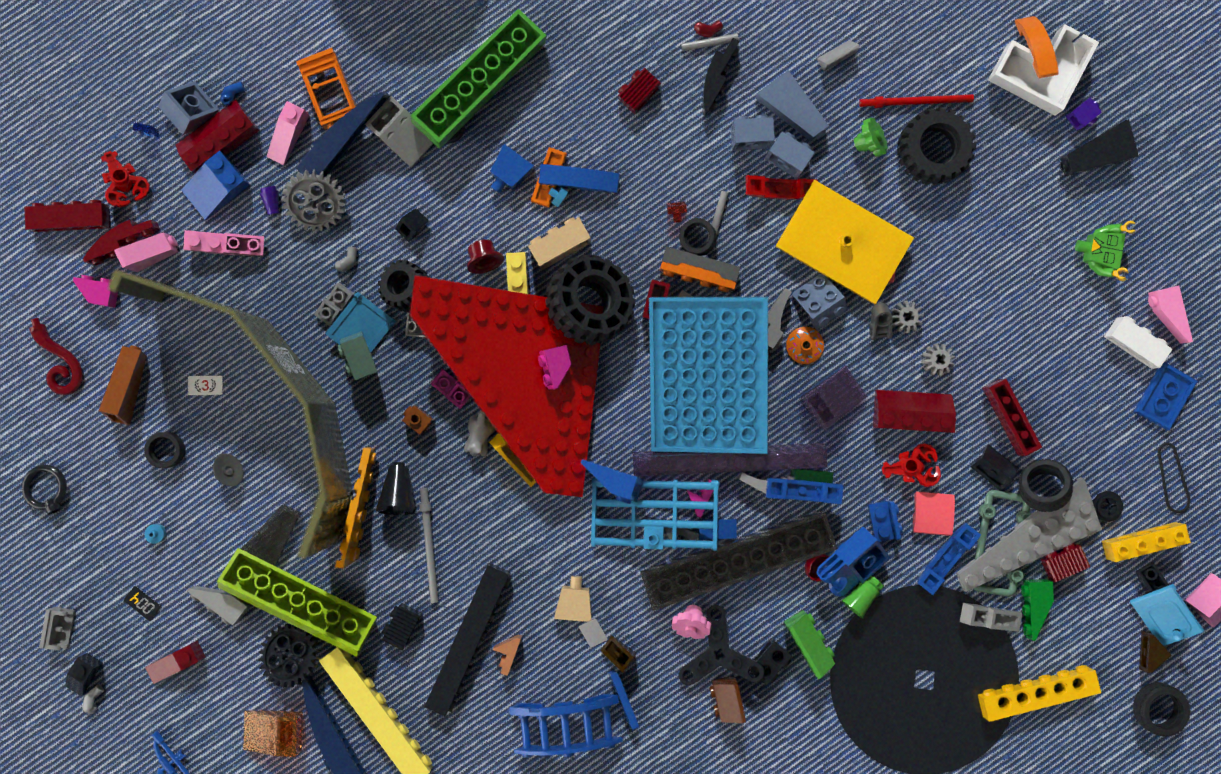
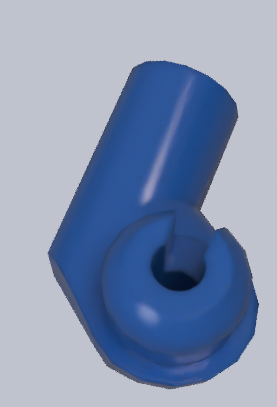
M242 81L224 87L220 97L222 104H231L236 93L245 91Z

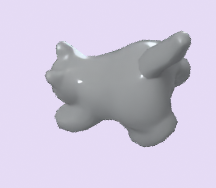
M482 411L479 412L478 417L473 415L468 421L469 437L465 443L464 451L470 452L472 456L480 454L484 457L487 455L488 437L495 431V428L489 422L490 420L485 419V414Z

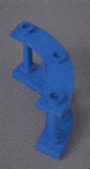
M601 694L583 699L584 703L574 705L572 701L554 703V707H544V703L523 702L509 707L510 715L518 716L521 721L523 746L514 749V754H521L524 758L534 755L563 754V757H571L574 753L600 748H614L615 744L623 742V738L612 736L610 718L611 705L619 703L618 695ZM600 708L602 710L605 737L593 740L590 714L592 710ZM580 712L583 715L585 742L571 744L568 717L572 713ZM558 715L561 718L563 745L549 746L546 719L548 716ZM530 716H536L539 719L542 746L531 745L528 722Z

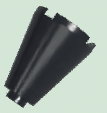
M393 462V465L388 468L376 512L387 515H399L405 512V515H413L416 509L409 468L403 462Z

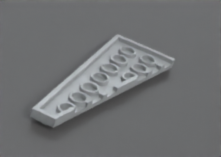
M1081 477L1076 479L1077 481L1073 484L1072 497L1063 508L1053 512L1035 511L1014 527L1015 530L1007 536L1001 537L997 544L987 548L986 552L979 558L973 559L956 572L962 590L967 592L1102 530L1085 479Z

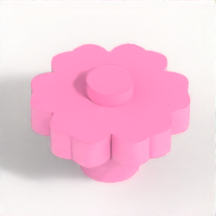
M689 605L684 610V613H678V616L673 617L672 629L676 630L678 635L685 638L703 639L705 635H710L711 622L706 621L707 618L703 616L702 609L699 606Z

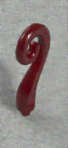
M39 318L31 319L32 327L29 330L34 341L43 349L63 359L71 369V382L68 385L61 386L56 382V375L61 374L62 377L68 378L70 373L65 366L56 365L52 367L46 375L48 387L59 395L73 394L79 389L83 380V371L79 361L70 351L51 339L46 325L40 324Z

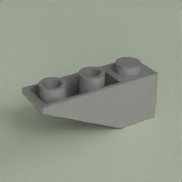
M193 586L187 589L192 599L198 602L201 601L206 605L208 611L217 613L221 616V620L228 625L237 624L252 605L219 589Z

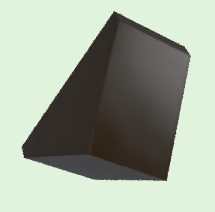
M1141 631L1139 669L1146 673H1152L1172 655L1154 634Z
M612 635L600 650L624 674L636 659V653Z

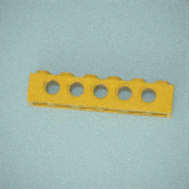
M1087 665L1077 666L1076 670H1061L1052 676L1041 675L1037 680L1026 679L1020 681V684L1017 685L1006 684L998 690L987 689L982 694H978V699L983 717L991 722L1100 694L1101 690L1096 670ZM1078 679L1077 685L1073 687L1074 680ZM1059 683V689L1054 691L1055 685ZM1041 688L1040 695L1036 696L1037 689ZM1023 693L1022 699L1017 701V696ZM1001 698H1004V703L1002 705H998L999 700Z

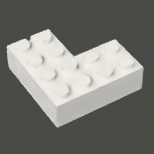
M1066 24L1056 31L1051 41L1059 73L1055 76L1038 79L1033 67L1034 58L1030 49L1012 40L1002 52L988 81L1056 116L1067 105L1099 42L1083 34L1073 43L1071 41L1078 37L1080 32Z

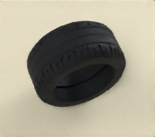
M1050 459L1035 460L1028 464L1021 472L1019 492L1024 502L1032 509L1041 512L1057 511L1063 508L1072 497L1073 478L1069 470L1060 462ZM1050 474L1057 477L1064 487L1055 496L1041 497L1034 494L1028 487V484L1038 475Z
M1154 682L1142 687L1135 695L1136 697H1134L1133 701L1135 718L1149 732L1163 737L1174 736L1181 732L1188 724L1191 715L1190 704L1186 696L1177 688L1166 683ZM1161 695H1170L1173 701V712L1170 718L1163 723L1153 724L1149 714L1152 702Z

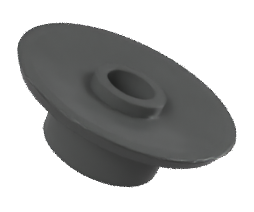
M225 453L220 454L214 460V476L220 483L226 486H236L242 481L244 475L243 467L235 456Z

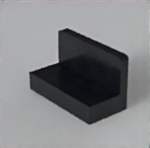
M989 444L985 446L983 454L971 464L972 469L1000 491L1013 482L1018 469Z

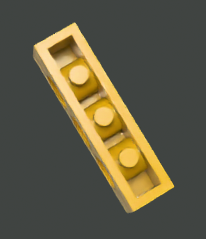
M1178 522L1102 541L1106 559L1113 562L1191 543L1186 524Z

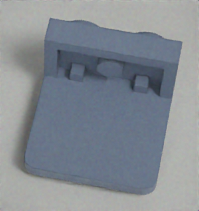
M819 274L792 294L793 298L809 315L811 324L816 330L826 326L829 321L836 316L842 315L848 309L845 297L823 274Z

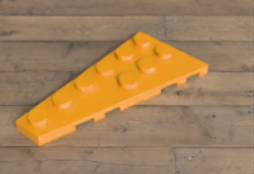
M364 447L358 468V474L361 477L357 479L354 485L356 497L350 502L344 527V534H347V536L343 538L339 550L342 553L341 561H336V568L343 569L355 562L360 555L358 543L359 540H362L364 532L361 526L362 521H365L367 510H364L365 502H368L370 497V491L367 490L369 483L373 479L371 467L376 461L377 454L374 453L375 448Z

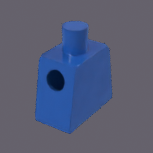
M504 144L490 171L496 178L490 187L499 194L505 186L514 190L535 170L534 165Z

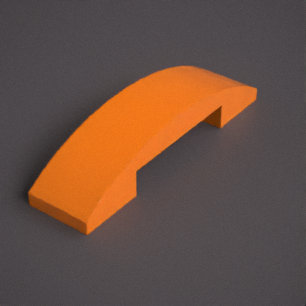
M1035 16L1016 19L1015 25L1020 36L1025 37L1034 58L1033 67L1038 79L1058 75L1059 71L1055 52L1043 24Z

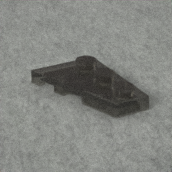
M281 505L241 549L270 564L277 565L301 512L287 505Z

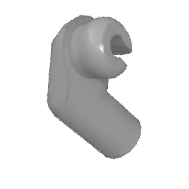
M96 685L85 694L82 706L85 713L93 714L97 710L94 700L104 692L101 685Z

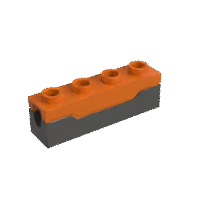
M666 246L659 271H662L664 276L672 278L674 275L680 276L683 281L692 283V280L698 281L701 286L710 288L712 285L718 287L719 291L729 293V290L733 291L735 289L740 267Z

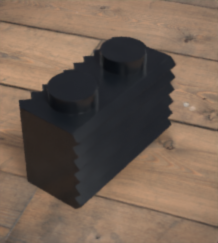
M401 603L399 607L395 606L390 614L393 617L390 624L386 623L381 632L384 635L382 640L403 650L422 613L404 603Z

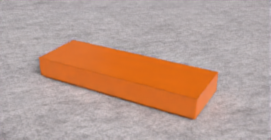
M549 147L543 164L563 166L567 153ZM538 177L531 202L549 208L553 197L548 193L552 187L556 189V186L540 185Z

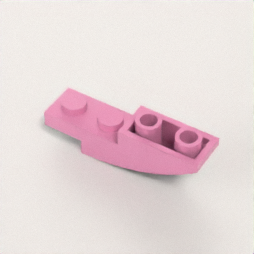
M185 230L183 250L211 254L263 256L264 236Z

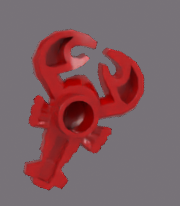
M108 151L101 157L102 162L108 163L109 173L102 174L104 183L112 182L105 192L107 202L114 207H125L131 204L130 200L121 201V199H128V197L121 192H117V190L129 192L132 184H135L132 190V195L136 196L134 200L139 201L145 198L150 191L148 180L142 176L130 175L135 172L134 167L130 163L123 167L116 160L118 153L116 151Z
M925 443L918 444L913 449L910 458H908L909 451L902 452L898 455L899 462L893 463V465L884 462L881 468L882 475H885V478L889 479L891 474L903 475L904 482L914 483L913 477H915L919 484L924 487L936 485L941 477L939 466H935L934 475L931 474L932 467L924 475L921 474L925 466L918 459L919 457L928 463H931V459L928 456L933 458L934 463L937 462L938 458L936 450L931 445Z

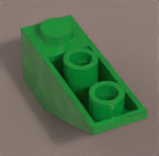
M1047 579L1023 580V585L1021 586V593L1024 597L1022 613L1025 616L1023 632L1026 638L1032 641H1036L1054 602L1053 581Z

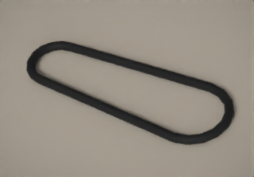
M1167 442L1161 444L1158 448L1165 501L1167 507L1172 512L1182 513L1190 506V495L1176 447ZM1165 445L1171 446L1174 450L1186 492L1187 505L1182 510H1175L1169 504L1161 457V449Z

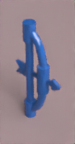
M158 731L152 734L154 751L158 762L162 765V768H158L157 774H164V770L168 774H177L172 766L173 763L178 766L183 774H190L180 762L187 756L182 754V749L174 754ZM159 744L172 759L170 762L162 755Z

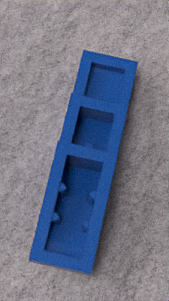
M541 164L539 184L574 188L582 191L618 193L620 174L593 169Z

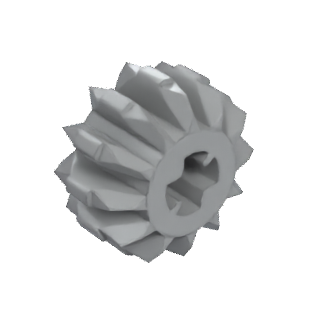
M904 301L903 305L897 303V309L893 308L891 310L895 314L893 320L896 321L892 326L899 325L898 332H902L904 329L905 333H910V329L916 331V325H922V322L918 319L923 318L924 315H918L921 307L915 309V302H912L910 305L908 301ZM908 313L909 316L907 317H910V320L905 321L904 318L906 317H903V315Z
M938 343L933 344V348L930 346L926 348L928 353H922L926 360H922L921 363H927L924 370L928 371L931 369V375L937 373L938 376H943L944 372H950L949 367H954L955 365L953 362H950V360L955 359V356L949 355L952 349L946 350L945 344H942L940 347ZM938 356L941 357V359L939 360L940 363H936Z

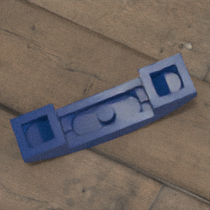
M767 478L766 498L842 504L844 485Z
M964 523L938 550L917 583L933 595L945 581L943 578L967 549H971L981 534L967 523Z

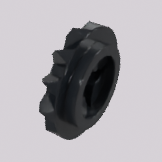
M1112 491L1101 492L1092 500L1097 516L1102 521H1114L1123 512L1121 497ZM1105 501L1114 505L1109 507L1108 511L1101 508V506L1106 504Z

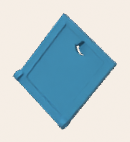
M357 292L325 334L340 345V339L362 331L371 353L388 330L395 325L396 321Z
M1174 584L1130 600L1131 605L1135 608L1151 633L1155 635L1163 646L1204 632L1199 622L1177 593Z

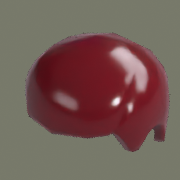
M814 553L806 559L804 565L805 573L812 581H822L817 575V569L830 556L823 553Z

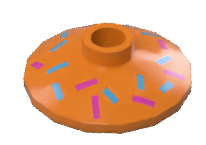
M800 327L789 334L786 341V350L793 361L799 364H810L821 357L824 350V341L817 330L811 327ZM805 341L809 343V348L807 349L803 347Z

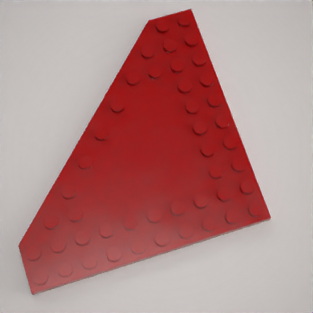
M415 276L410 308L411 319L422 330L424 336L434 346L446 365L450 367L480 410L484 412L495 430L503 437L508 447L518 457L530 476L534 478L542 492L583 497L586 468L581 464L582 459L587 461L600 344L598 342L595 345H587L586 342L580 344L575 342L573 338L568 339L565 337L564 333L554 326L555 322L548 315L549 308L546 307L545 302L548 297ZM581 303L587 311L594 314H603V306ZM567 345L571 365L558 388L548 390L543 381V375H545L543 367L540 366L538 361L539 352Z

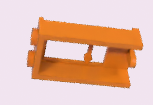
M329 48L296 61L319 118L320 125L327 130L346 113L356 107L337 54L333 48ZM335 68L337 77L319 84L314 83L312 86L309 77ZM340 80L349 107L324 116L314 89L317 90L321 86Z

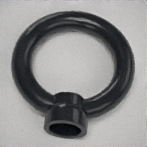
M46 464L38 465L29 470L22 482V495L26 503L34 509L45 510L47 515L54 514L63 509L61 502L67 490V483L63 473L58 468ZM41 472L51 473L58 482V492L55 498L45 503L36 501L30 492L32 479Z

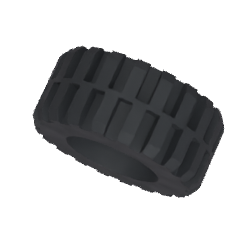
M941 107L937 110L934 108L928 109L914 117L902 130L901 137L897 143L900 145L897 149V155H901L899 163L907 168L904 170L906 174L911 173L914 175L913 180H922V184L926 185L930 183L933 185L945 184L962 174L970 166L969 163L973 161L975 155L972 152L976 150V143H973V140L976 138L975 133H971L969 130L972 128L971 124H966L963 121L965 117L962 115L956 116V111L952 109L948 112H945L946 109ZM931 130L938 131L949 139L952 154L947 162L942 164L934 163L924 156L920 140L925 132Z

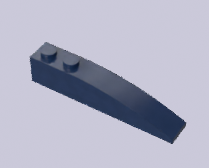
M380 92L346 113L319 140L312 143L310 146L311 150L308 154L301 157L299 160L300 164L296 169L303 175L305 170L312 174L313 169H315L317 175L323 171V177H327L365 129V123L389 99L390 95Z
M307 675L308 681L302 680L306 709L315 739L325 759L326 768L331 770L333 774H367L311 675Z

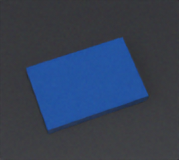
M1164 362L1157 369L1134 412L1166 431H1170L1198 381Z

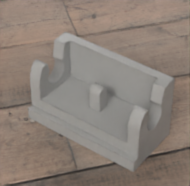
M52 607L46 610L39 648L51 650L69 648L76 610Z

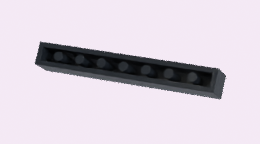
M492 563L487 565L427 699L425 708L442 716H446L448 711L452 713L456 701L453 699L456 694L460 695L464 686L461 681L464 676L468 677L472 668L469 663L472 658L476 659L480 648H477L479 641H484L488 632L485 630L487 623H492L496 614L493 612L495 605L499 606L503 599V595H501L503 587L507 589L512 579L508 577L509 571Z

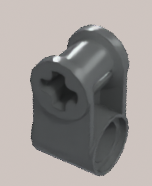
M879 302L872 307L871 323L869 326L871 340L887 337V339L892 338L893 316L886 303Z

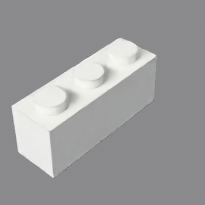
M1128 316L1116 318L1104 337L1149 368H1160L1172 351V348L1167 345L1168 343L1161 338L1151 335L1152 332L1149 329L1136 325V321Z

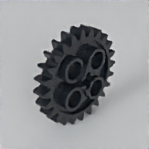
M285 624L284 627L278 626V632L271 630L272 637H265L268 642L267 644L261 643L265 649L259 651L260 654H263V657L258 659V661L264 663L259 668L266 670L263 676H269L268 682H274L276 686L281 684V687L287 688V686L293 688L295 684L302 685L301 679L308 681L307 674L314 675V672L311 670L312 667L318 668L315 661L321 658L317 657L316 654L321 652V650L315 647L320 643L313 641L316 636L310 635V633L294 625ZM285 639H287V640H288V643H287V645L284 647L283 643H284ZM301 646H304V651L300 654L299 650ZM276 648L302 658L304 662L302 663L296 659H291L287 655L276 652ZM279 657V663L276 665L275 661ZM295 664V665H296V669H295V671L292 673V670H291V669H292V666Z

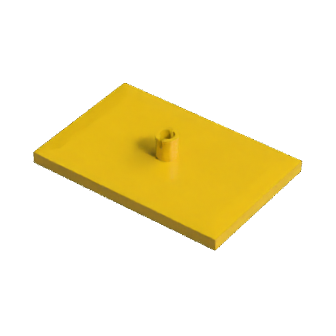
M814 180L775 247L875 305L914 237Z

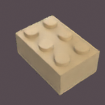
M572 217L564 222L565 225L559 229L554 227L547 232L548 235L541 238L538 236L530 241L531 244L528 247L541 271L591 243V237L580 218L575 219Z

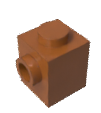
M417 405L409 406L403 413L405 417L402 419L404 423L419 435H423L435 420Z

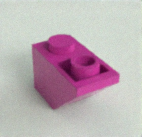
M81 275V278L73 277V282L88 303L116 307L118 292L108 289L111 279L100 278V281L93 280L94 277Z
M567 345L539 352L538 361L540 366L543 367L545 374L543 375V381L548 390L558 388L571 365Z

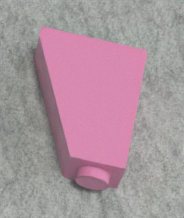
M163 232L114 251L122 268L139 272L178 253L176 248L178 244L172 235Z

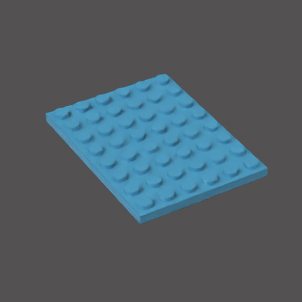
M650 297L651 452L767 454L768 297Z

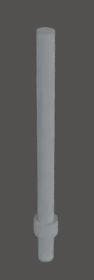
M426 487L420 488L421 503L419 507L423 518L430 602L437 603L438 594L430 520L431 502L428 500V489Z

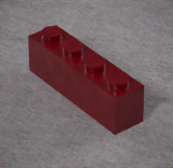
M89 200V203L70 201V204L51 202V205L32 203V206L24 207L25 230L31 232L110 228L109 206L102 203L101 200Z
M998 379L983 387L982 389L1017 456H1027L1041 449L1042 446L1007 379Z

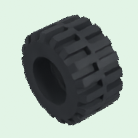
M397 260L396 263H390V267H385L383 269L385 272L380 274L381 280L378 281L380 286L378 293L381 294L380 298L386 304L401 312H409L414 277H430L425 270L408 260ZM409 279L407 289L400 294L402 284Z

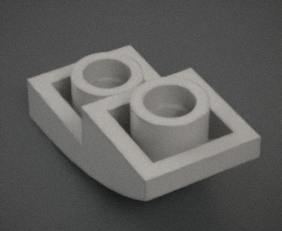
M337 283L314 315L331 326L348 305L354 293L341 283Z

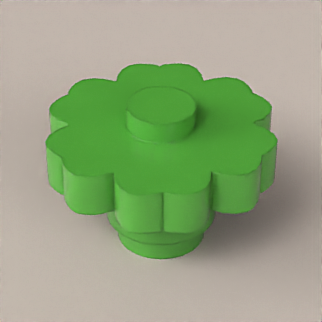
M874 118L864 120L863 125H861L862 133H859L854 138L856 149L859 152L869 150L873 152L875 157L886 154L888 149L887 140L884 137V131L880 124L876 123Z

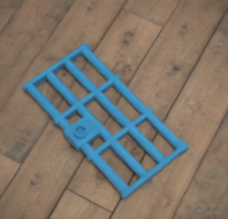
M592 478L591 547H596V545L631 546V548L639 546L644 547V549L671 547L673 550H677V548H703L717 551L719 480H711V482L678 481V479L673 481H643L641 488L673 489V501L637 500V502L631 501L628 504L616 499H597L598 487H605L596 478ZM678 489L714 490V502L678 501ZM597 507H632L631 519L597 518ZM637 508H673V520L636 519ZM678 509H712L713 521L677 520ZM597 526L631 527V538L597 537ZM636 527H644V539H636ZM664 528H672V540L664 539ZM677 528L713 529V541L677 540Z

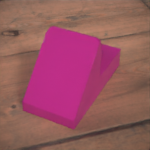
M687 490L690 501L708 502L713 490H699V492H702L701 495ZM694 509L695 514L701 518L705 509Z

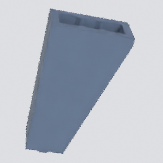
M789 70L757 92L755 98L758 102L809 141H812L814 138L819 140L826 134L825 130L829 125Z

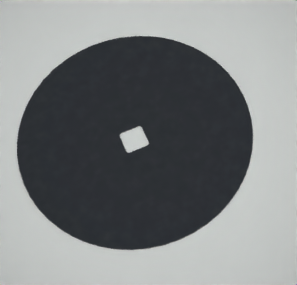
M920 585L902 587L877 597L863 619L855 614L843 630L834 650L835 657L832 658L835 665L830 669V689L837 717L850 739L858 748L878 763L910 774H941L962 768L984 755L1007 728L1012 716L989 722L982 715L978 694H982L987 689H1001L1006 684H1019L1016 654L1005 630L971 626L960 622L963 603L983 606L973 598L959 591L941 586L933 595ZM917 669L935 672L932 690L914 687ZM1001 698L998 705H1002L1005 699Z

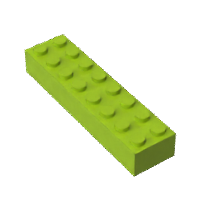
M240 548L236 550L217 580L219 589L358 657L376 624V616Z

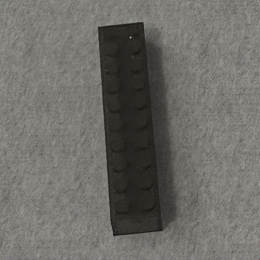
M821 510L719 544L717 551L704 549L641 570L640 573L652 610L655 611L837 550V546L826 513Z

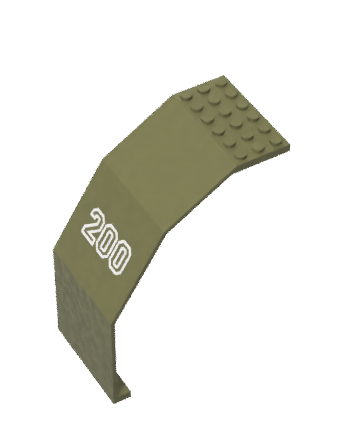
M114 270L108 286L109 290L162 303L165 292L231 314L303 405L320 493L297 556L306 559L333 546L334 543L337 544L341 534L338 532L340 525L343 526L347 518L345 514L346 508L350 506V502L353 500V496H351L353 490L336 406L269 320L158 281Z

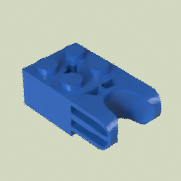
M862 527L845 543L841 544L818 567L817 575L823 582L829 584V589L835 596L841 597L859 582L863 584L890 559V556L879 541L865 527Z

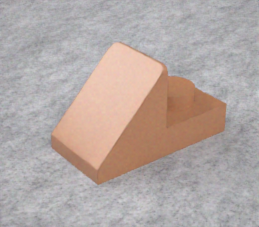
M518 634L493 647V650L507 655L502 656L499 667H502L501 674L508 676L522 635Z

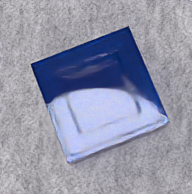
M140 123L133 124L132 130L142 135L159 137L160 131L155 127Z

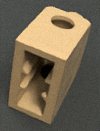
M571 576L570 586H562L554 619L589 622L592 617L589 588L582 587L581 576Z

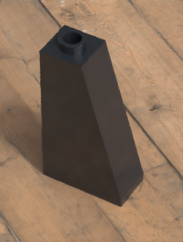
M1129 119L1060 158V169L1064 176L1087 172L1139 157Z

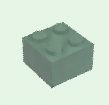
M362 331L340 339L338 350L342 359L346 358L347 360L345 367L349 377L353 376L357 380L377 372Z

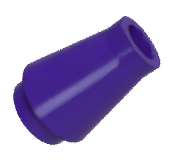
M276 186L260 188L261 193L259 194L267 214L279 213V190H276Z

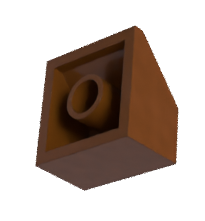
M735 676L712 680L713 686L709 688L711 697L716 698L717 705L713 706L715 716L720 717L722 723H746L739 686Z

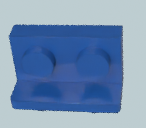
M891 500L867 504L873 536L879 542L892 539L900 540V534H903V529L897 519V515H899L898 505L894 504V501Z

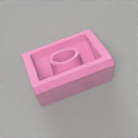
M1211 573L1185 601L1213 628L1221 621V579Z

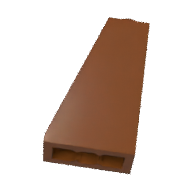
M122 346L99 408V412L110 421L129 426L147 358L141 351L142 349L137 346Z

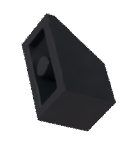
M88 653L77 657L67 673L65 687L83 696L103 662Z

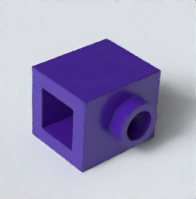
M1088 98L1065 117L1078 131L1086 125L1090 127L1098 121L1097 116L1102 111L1099 109V104L1096 101Z

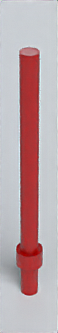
M974 95L898 98L875 96L874 99H859V107L874 106V108H883V106L965 103L974 102Z

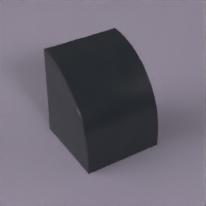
M415 208L400 219L395 230L410 242L426 227L429 220Z

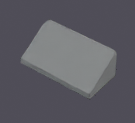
M847 41L818 57L817 61L822 70L825 71L854 55L860 46L853 41Z

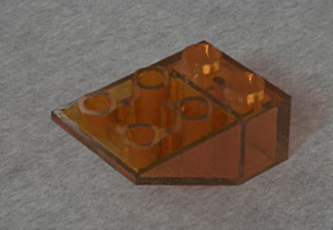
M245 710L243 750L272 756L296 757L302 750L303 712Z

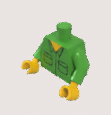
M1128 221L1124 225L1111 224L1096 229L1093 234L1087 236L1086 241L1077 240L1075 251L1084 252L1083 262L1087 263L1089 268L1097 275L1110 278L1116 276L1118 280L1125 281L1126 277L1119 276L1122 272L1129 273L1126 268H1120L1126 235L1123 231L1129 234L1135 233L1136 230H1128L1127 228L1130 224L1136 223Z

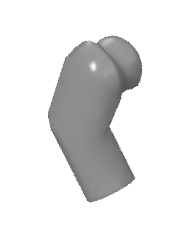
M348 247L347 257L335 263V268L338 271L345 272L355 266L357 248Z

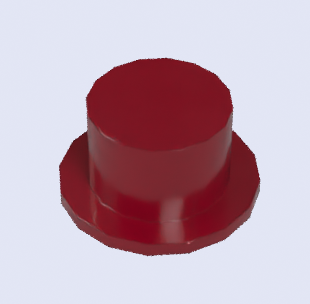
M491 240L476 241L467 249L470 257L467 269L473 274L492 271L498 268L504 261L503 254L495 251Z

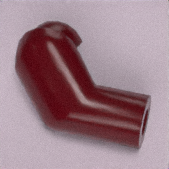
M719 20L712 25L697 22L694 25L696 33L707 38L712 37L723 28V24Z

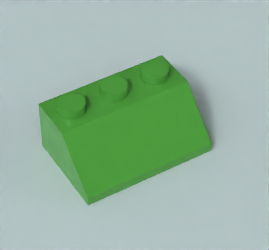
M802 610L785 620L784 623L810 669L819 680L835 665L832 659L835 655L830 647H825L823 643L825 638L820 630L816 631L813 626L816 622L812 615Z

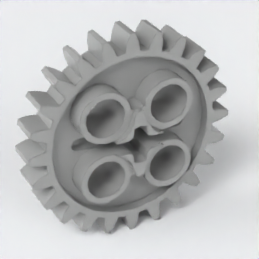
M313 169L312 174L305 170L304 176L298 172L297 178L292 176L290 178L291 183L286 182V188L282 191L285 196H282L281 201L286 203L283 204L282 208L288 209L285 214L286 216L292 215L291 222L298 221L297 227L304 224V230L311 226L313 232L316 227L323 231L324 225L330 229L331 223L336 225L337 219H341V213L345 211V208L342 207L346 204V201L343 200L345 193H339L342 190V186L336 187L337 179L330 181V174L327 177H323V171L317 175L315 169ZM313 186H320L322 191L314 190ZM296 194L304 195L305 199L297 198ZM328 202L332 207L326 208L323 203ZM311 210L315 213V215L310 216L306 213V211Z

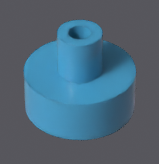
M552 187L548 193L553 197L551 203L558 207L568 191L563 187L559 191Z
M161 524L150 525L145 530V538L152 544L162 542L166 537V529Z

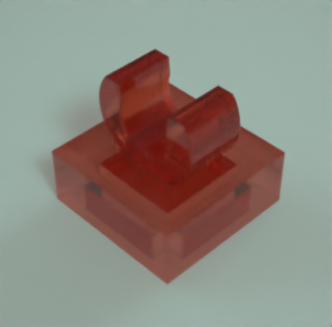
M685 202L666 203V211L668 214H673L674 223L682 222L681 213H687Z

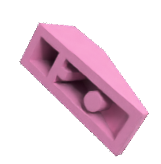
M288 101L286 102L274 130L267 153L268 158L285 166L310 116L304 109Z
M1175 286L1149 292L1148 303L1150 307H1152L1153 312L1179 343L1193 342L1180 287Z

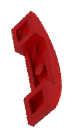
M746 175V195L769 199L803 200L814 180L818 181V179L800 178L792 180Z

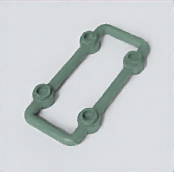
M991 490L986 494L984 504L978 509L982 520L979 531L981 536L978 539L975 560L984 554L989 520L996 514V510L992 506L994 497L1023 502L1022 510L1016 514L1018 524L1031 515V507L1024 502L1020 494L1000 490ZM1020 567L1006 573V577L1010 581L1008 589L980 585L973 589L978 592L1010 597L1015 594L1017 584L1023 580L1024 573Z

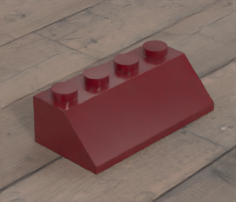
M234 100L175 146L188 168L193 173H196L219 150L228 155L257 133L259 128L240 103Z
M875 390L873 428L955 433L956 410L952 394Z

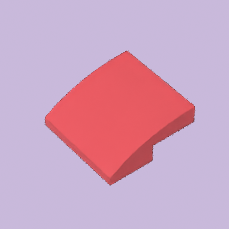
M916 492L914 494L913 533L952 536L955 495Z

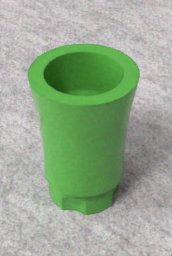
M871 576L863 584L860 582L842 602L863 619L884 585Z

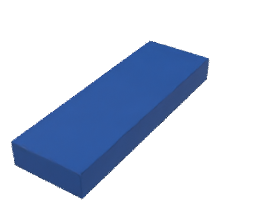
M612 670L608 672L616 695H618V700L628 725L633 730L639 724L618 672Z

